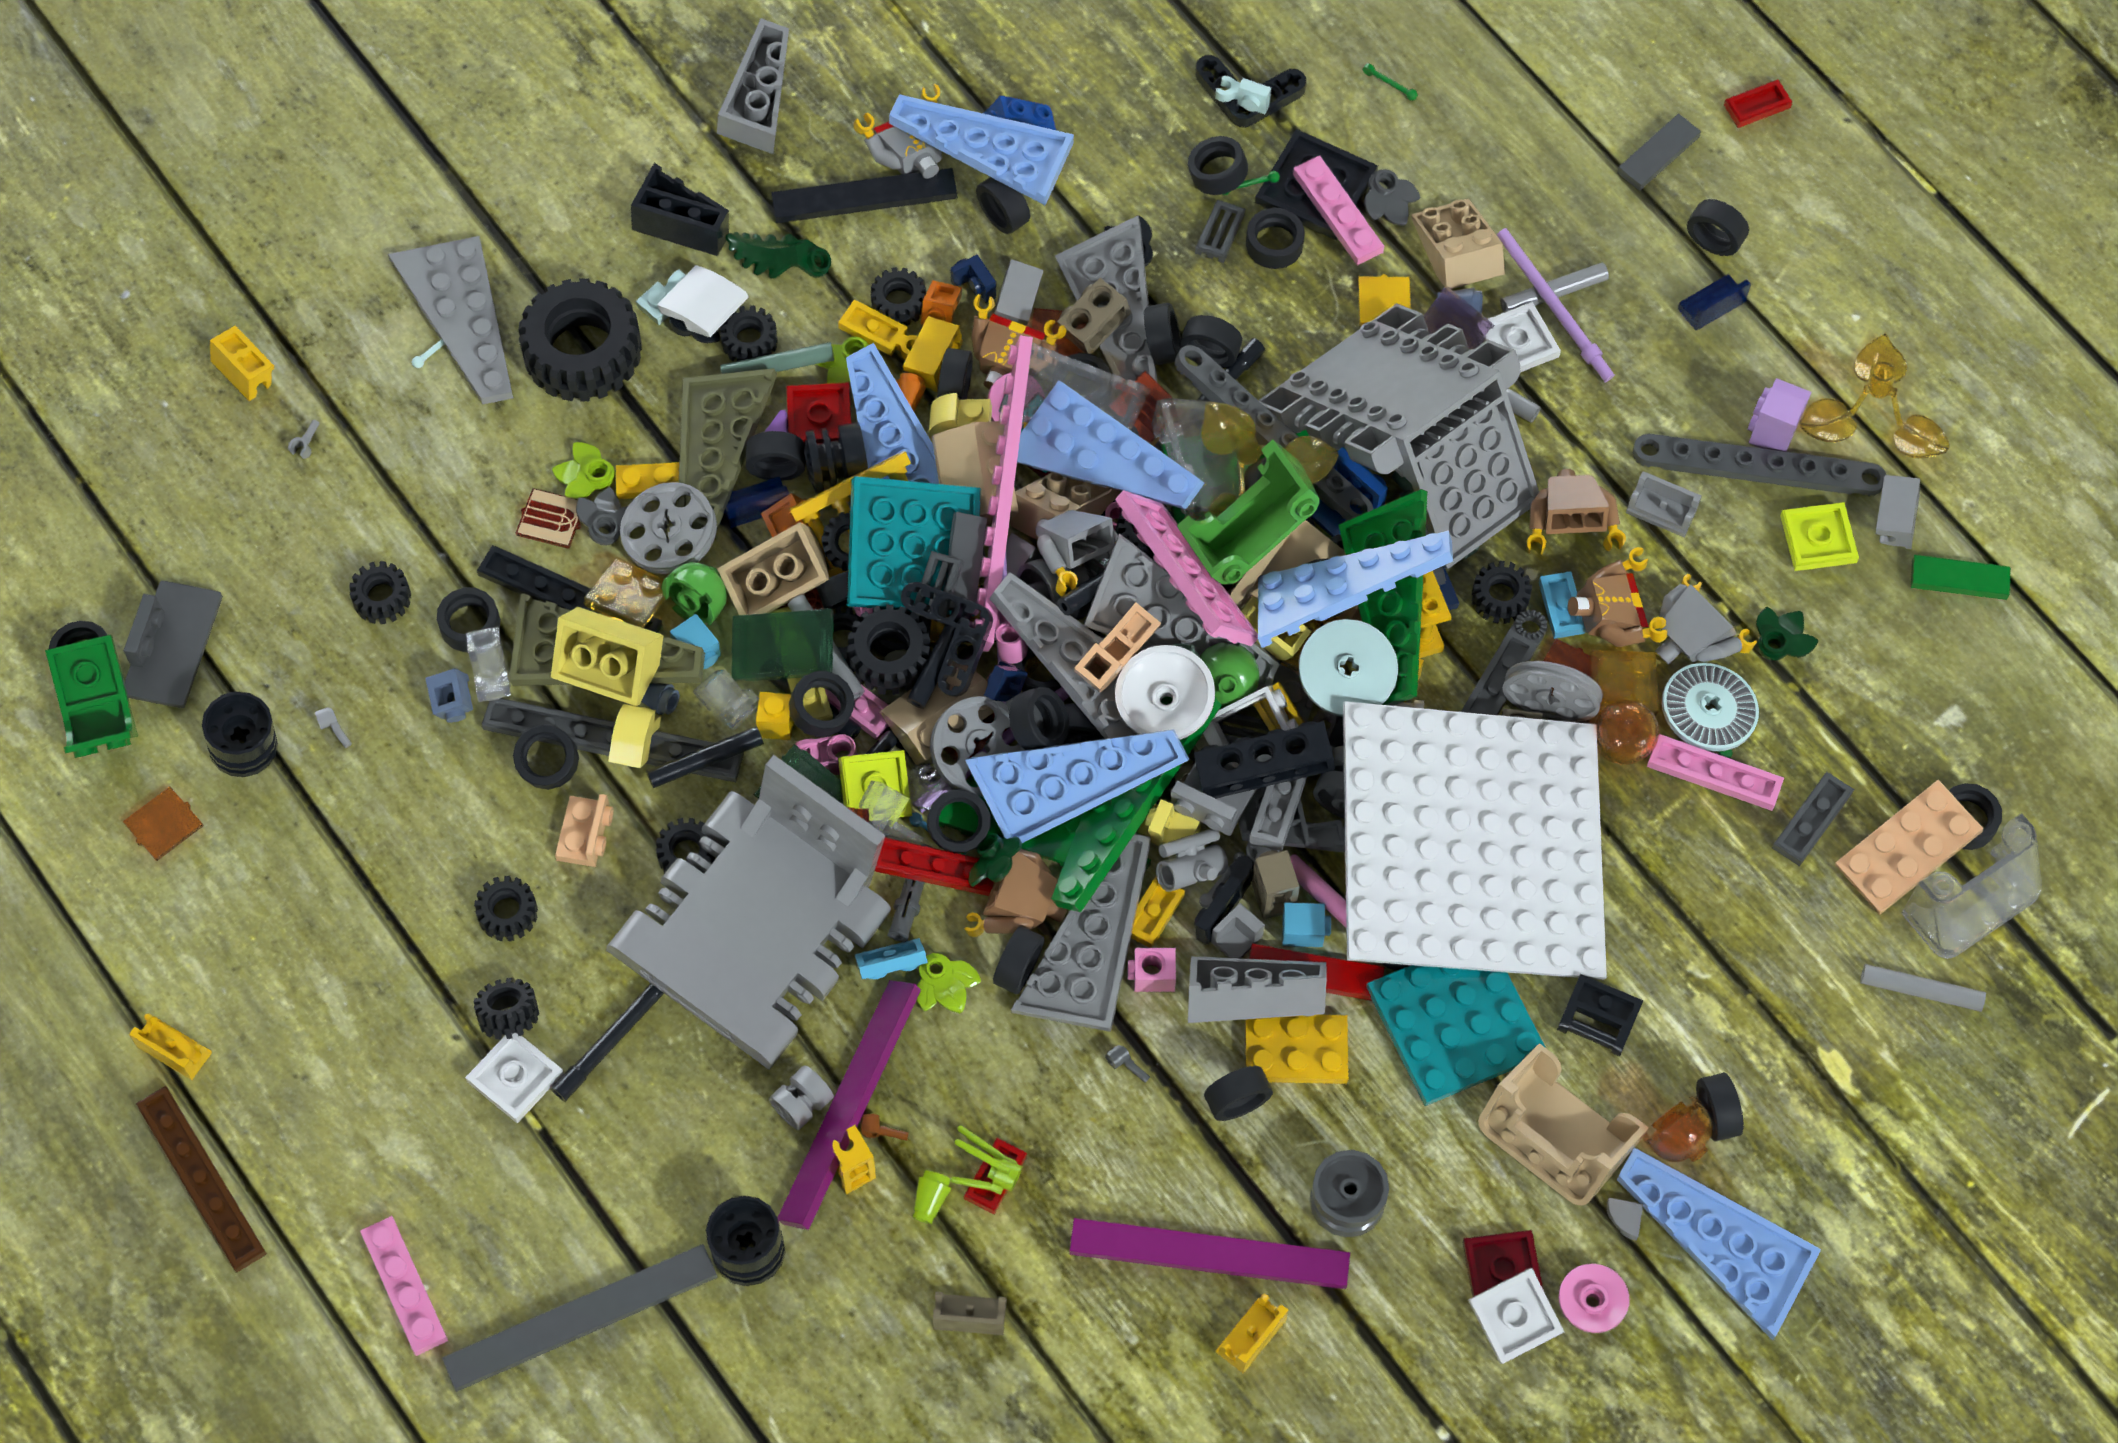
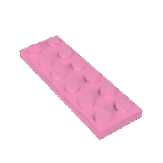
M1123 490L1115 499L1123 510L1121 512L1122 516L1135 526L1138 531L1137 536L1139 540L1150 547L1155 554L1153 556L1155 562L1171 576L1169 578L1170 583L1186 597L1185 603L1188 608L1199 615L1204 622L1202 624L1203 629L1214 638L1222 637L1234 644L1238 642L1252 646L1258 640L1257 632L1222 584L1210 576L1163 503Z

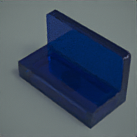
M1727 274L1679 302L1677 309L1697 331L1744 304L1751 283L1746 279L1737 284Z
M780 477L731 493L724 511L730 528L763 518L762 512L789 495L787 486H783Z

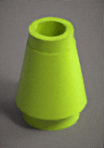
M925 1170L923 1177H919L912 1218L932 1224L933 1219L952 1189L949 1187L951 1181L949 1177Z

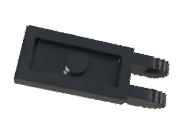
M1241 855V857L1235 859V862L1230 866L1231 876L1226 883L1221 882L1216 887L1212 896L1213 901L1208 908H1202L1197 914L1194 925L1196 928V939L1205 945L1210 944L1213 929L1237 906L1251 885L1254 863L1249 856Z

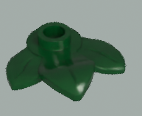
M1765 607L1757 617L1756 627L1760 634L1757 647L1760 654L1769 660H1781L1787 655L1797 658L1803 657L1811 653L1818 644L1817 638L1803 634L1804 616L1802 611L1789 612L1778 617L1771 608ZM1774 643L1779 649L1771 648L1768 644Z
M996 833L988 835L978 846L977 852L980 854V859L971 868L969 884L975 886L986 877L995 883L1003 880L1012 868L1011 857L1021 850V840L1016 836L1006 839L1004 836H998Z

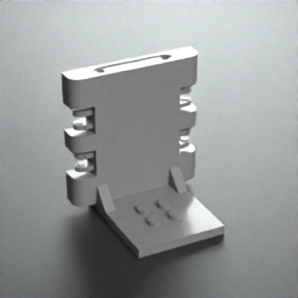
M1397 303L1374 320L1363 324L1354 334L1301 371L1292 374L1290 379L1258 400L1294 433L1306 430L1313 443L1330 451H1336L1345 447L1352 461L1378 473L1389 474L1398 468L1411 483L1414 492L1420 489L1427 491L1426 527L1429 534L1449 531L1452 539L1453 561L1442 566L1446 569L1452 567L1528 511L1532 501L1539 493L1506 391L1507 388L1517 381L1520 375V363L1516 350L1491 340H1486L1477 348L1470 350L1467 347L1462 329L1447 323L1431 334L1427 329L1422 313Z
M775 755L765 765L760 795L755 805L740 794L730 791L702 826L701 832L708 837L703 836L699 843L716 860L710 864L700 855L690 852L686 857L687 861L677 858L661 877L660 883L666 888L662 887L658 894L664 902L676 909L670 916L657 905L650 903L645 910L652 918L641 911L635 910L607 945L606 950L768 1070L773 1067L798 1033L796 1025L783 1014L793 1020H798L802 1014L797 1007L783 998L785 994L789 992L806 1004H810L813 1001L812 994L823 1001L839 979L837 972L833 968H838L842 963L836 954L823 946L826 941H831L846 952H850L853 949L852 942L863 949L891 911L889 904L881 896L868 888L872 881L885 835Z

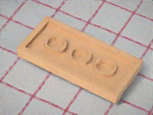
M1938 779L1835 862V866L1876 912L1881 915L1981 834L1983 827Z

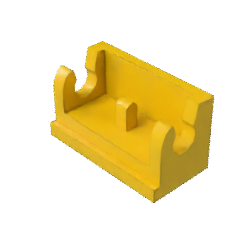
M928 316L903 364V370L921 376L925 380V387L938 392L941 365L946 349H960L963 344L959 325Z
M236 325L210 340L211 362L248 401L256 398L257 386L261 382L267 389L270 387L274 365Z
M150 1013L145 1014L146 1024L144 1028L140 1030L134 1027L129 1033L135 1045L185 1077L193 1080L212 1054L211 1050Z
M856 1125L847 1129L849 1140L853 1143V1147L849 1151H843L840 1148V1144L836 1140L833 1141V1151L840 1162L837 1173L842 1180V1187L846 1195L876 1179L874 1156Z
M1263 1294L1256 1300L1216 1350L1218 1355L1243 1374L1287 1319L1289 1310L1281 1304L1275 1307L1270 1303V1298L1267 1294Z

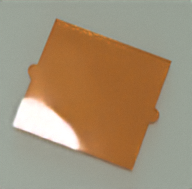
M170 786L123 821L136 837V843L139 846L143 845L156 861L204 826L190 810L189 802H183Z

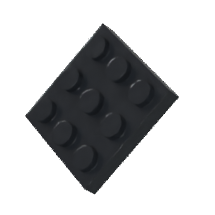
M1296 129L1271 170L1279 173V180L1276 183L1264 182L1255 196V204L1266 209L1274 207L1286 209L1296 214L1304 226L1337 240L1338 238L1293 176L1294 168L1320 155L1357 207L1369 187L1368 183L1371 175L1378 170V165Z

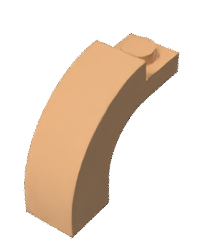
M1135 602L1099 644L1095 643L1075 666L1074 672L1098 692H1102L1119 676L1127 662L1139 653V650L1160 627L1161 622Z

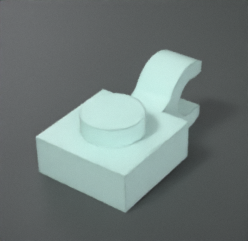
M1229 76L1222 77L1221 86L1229 90L1217 88L1215 94L1217 100L1229 102L1237 99V105L1244 107L1246 110L1266 114L1270 105L1271 87L1244 78L1240 83Z
M678 269L670 276L665 286L657 281L636 300L637 307L657 325H660L669 316L661 314L657 304L685 277V274Z

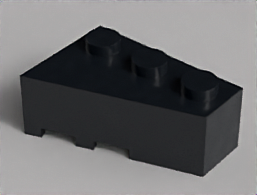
M654 163L631 204L632 230L718 256L726 242L725 236L729 234V210L700 191L697 193L684 186L683 180L678 177L673 179L662 172L661 166Z

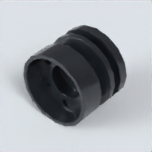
M859 422L838 425L837 440L831 441L826 427L821 428L822 443L817 444L814 431H805V464L808 479L816 495L824 491L823 481L829 480L831 488L838 484L839 478L846 480L868 469Z
M237 691L223 694L210 703L203 715L202 729L209 755L214 765L220 771L235 777L256 775L266 769L275 758L278 746L269 707L261 698L251 693Z
M750 1196L733 1197L717 1206L709 1217L706 1236L714 1264L721 1276L733 1284L742 1286L762 1284L772 1278L782 1266L785 1256V1245L778 1217L771 1206L759 1198Z

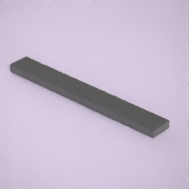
M493 696L490 697L482 722L483 730L520 737L531 727L543 724L552 725L566 732L576 744L577 750L609 756L615 726L613 721ZM656 731L651 737L649 757L645 764L658 766L713 744V742ZM543 738L538 740L539 742L562 746L555 739ZM744 752L692 774L736 783Z
M701 1244L442 1357L453 1387L458 1392L718 1277L704 1244Z

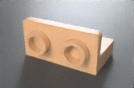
M600 794L598 800L576 796L569 797L555 854L557 861L596 867L598 856H603L606 848V837L603 836L605 826H610L613 819L614 809L609 805L607 795Z

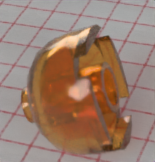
M1618 700L1605 706L1596 716L1594 722L1597 728V750L1607 761L1612 763L1633 765L1646 759L1655 749L1659 739V723L1654 713L1645 704L1634 700Z
M1695 1096L1689 1097L1692 1103L1688 1106L1681 1101L1666 1111L1652 1124L1653 1128L1657 1130L1651 1136L1647 1132L1643 1136L1642 1140L1658 1157L1669 1162H1682L1688 1158L1694 1162L1708 1151L1705 1145L1711 1138L1713 1124L1707 1109Z

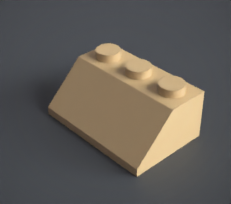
M1000 421L972 422L932 436L939 484L981 488L980 517L987 518L986 525H992L993 519L992 515H988L990 497L996 495L997 485H992V475L995 465L999 466L1001 455L996 454L998 436H1003L1004 425L1000 424ZM1015 487L1013 489L1010 520L1018 512Z
M801 522L717 568L745 626L790 602L793 598L829 580L825 553L812 528Z
M955 661L952 662L951 666L957 667L954 677L948 676L946 680L947 683L951 684V691L954 686L959 687L961 685V680L957 679L959 669L967 671L968 666L960 665ZM975 671L967 692L962 696L946 695L940 690L937 683L924 709L918 708L907 701L911 692L909 690L879 711V713L917 766L931 757V734L935 723L942 713L963 699L977 696L986 697L984 694L988 683ZM981 706L978 711L979 719L982 721L994 712L992 708ZM958 715L949 717L947 723L949 729L954 733L962 732L964 729L963 719Z

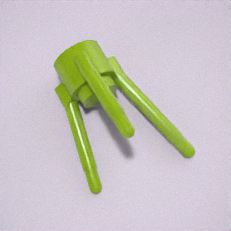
M958 1126L957 1129L961 1134L990 1155L960 1139L955 1140V1145L992 1165L988 1178L993 1179V1182L955 1176L951 1177V1182L991 1190L999 1195L1002 1194L1004 1189L1012 1192L1023 1166L1016 1164L1017 1161L1005 1156L964 1126Z

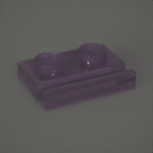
M1449 287L1443 288L1441 295L1435 299L1424 314L1427 329L1431 334L1447 323L1462 329L1467 347L1470 350L1481 345L1487 337L1486 334L1495 326Z

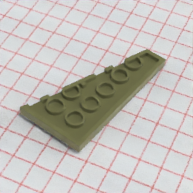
M774 368L683 378L679 483L690 485L703 493L714 510L717 530L745 460L747 441L755 434L777 377ZM688 495L679 497L678 507L687 506L690 503L691 497ZM705 517L696 518L692 523V528H703L708 519ZM684 544L679 547V551L693 549L691 544Z
M520 594L509 681L512 686L571 685L551 678L558 617L571 610L558 607L557 604L549 601L544 603L532 599L529 595ZM669 637L663 638L660 665L650 684L702 683L705 660L703 648Z

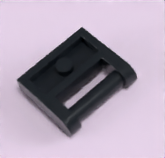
M1580 974L1557 1030L1565 1034L1569 1031L1611 1049L1612 1054L1620 1057L1644 1000ZM1575 1012L1620 1030L1618 1036L1615 1037L1573 1019Z

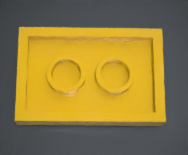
M1302 1015L1245 1019V1067H1262L1268 1082L1347 1084L1348 1015Z

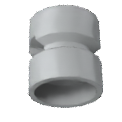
M803 1065L790 1077L791 1084L789 1086L782 1085L769 1097V1101L776 1112L796 1130H800L813 1118V1110H821L834 1098L833 1092L825 1081L806 1065Z

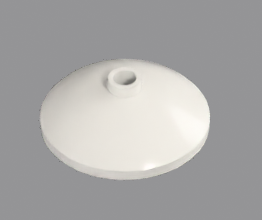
M1159 645L1137 653L1122 668L1116 682L1115 700L1122 720L1136 734L1174 729L1180 740L1196 732L1208 719L1215 701V686L1210 670L1196 654L1178 646ZM1169 696L1173 700L1170 704L1164 705L1161 703L1162 698Z

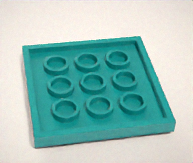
M854 476L851 479L847 606L863 608L879 606L880 609H887L886 604L894 606V610H899L900 606L905 607L901 600L902 591L909 583H921L931 551L948 555L953 514L960 512L980 516L981 488ZM938 560L930 584L931 587L935 586L941 565L943 563L942 561ZM912 592L911 595H910V598L913 599L914 602H915L917 593H913V592ZM926 597L924 603L928 605L930 598ZM948 610L947 615H950L952 610Z
M1411 965L1371 981L1366 985L1377 1012L1424 1106L1512 1071L1539 1043L1545 1047L1507 972Z

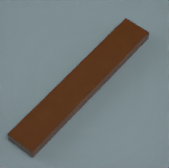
M167 1086L135 1103L236 1273L267 1255Z

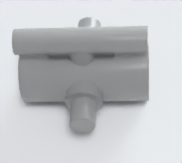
M1208 829L1159 846V853L1163 858L1170 856L1167 860L1159 862L1156 867L1157 880L1163 890L1172 892L1193 885L1196 882L1213 881L1217 876L1227 872L1228 860L1221 846L1213 844L1204 847L1205 844L1219 840V831Z

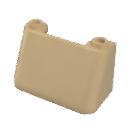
M1539 1043L1499 1083L1479 1116V1127L1486 1137L1568 1201L1575 1205H1586L1641 1141L1649 1127L1628 1113L1616 1115L1611 1122L1604 1119L1557 1082L1561 1073V1064L1552 1052Z

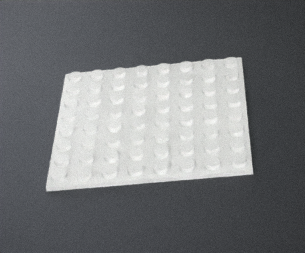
M1345 701L1343 703L1347 960L1579 978L1580 974L1591 979L1605 980L1607 975L1596 724Z

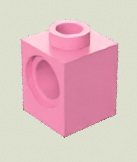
M1135 948L1134 960H1128V980H1134V992H1175V948ZM1153 965L1160 971L1157 974L1151 975L1147 974L1143 968Z

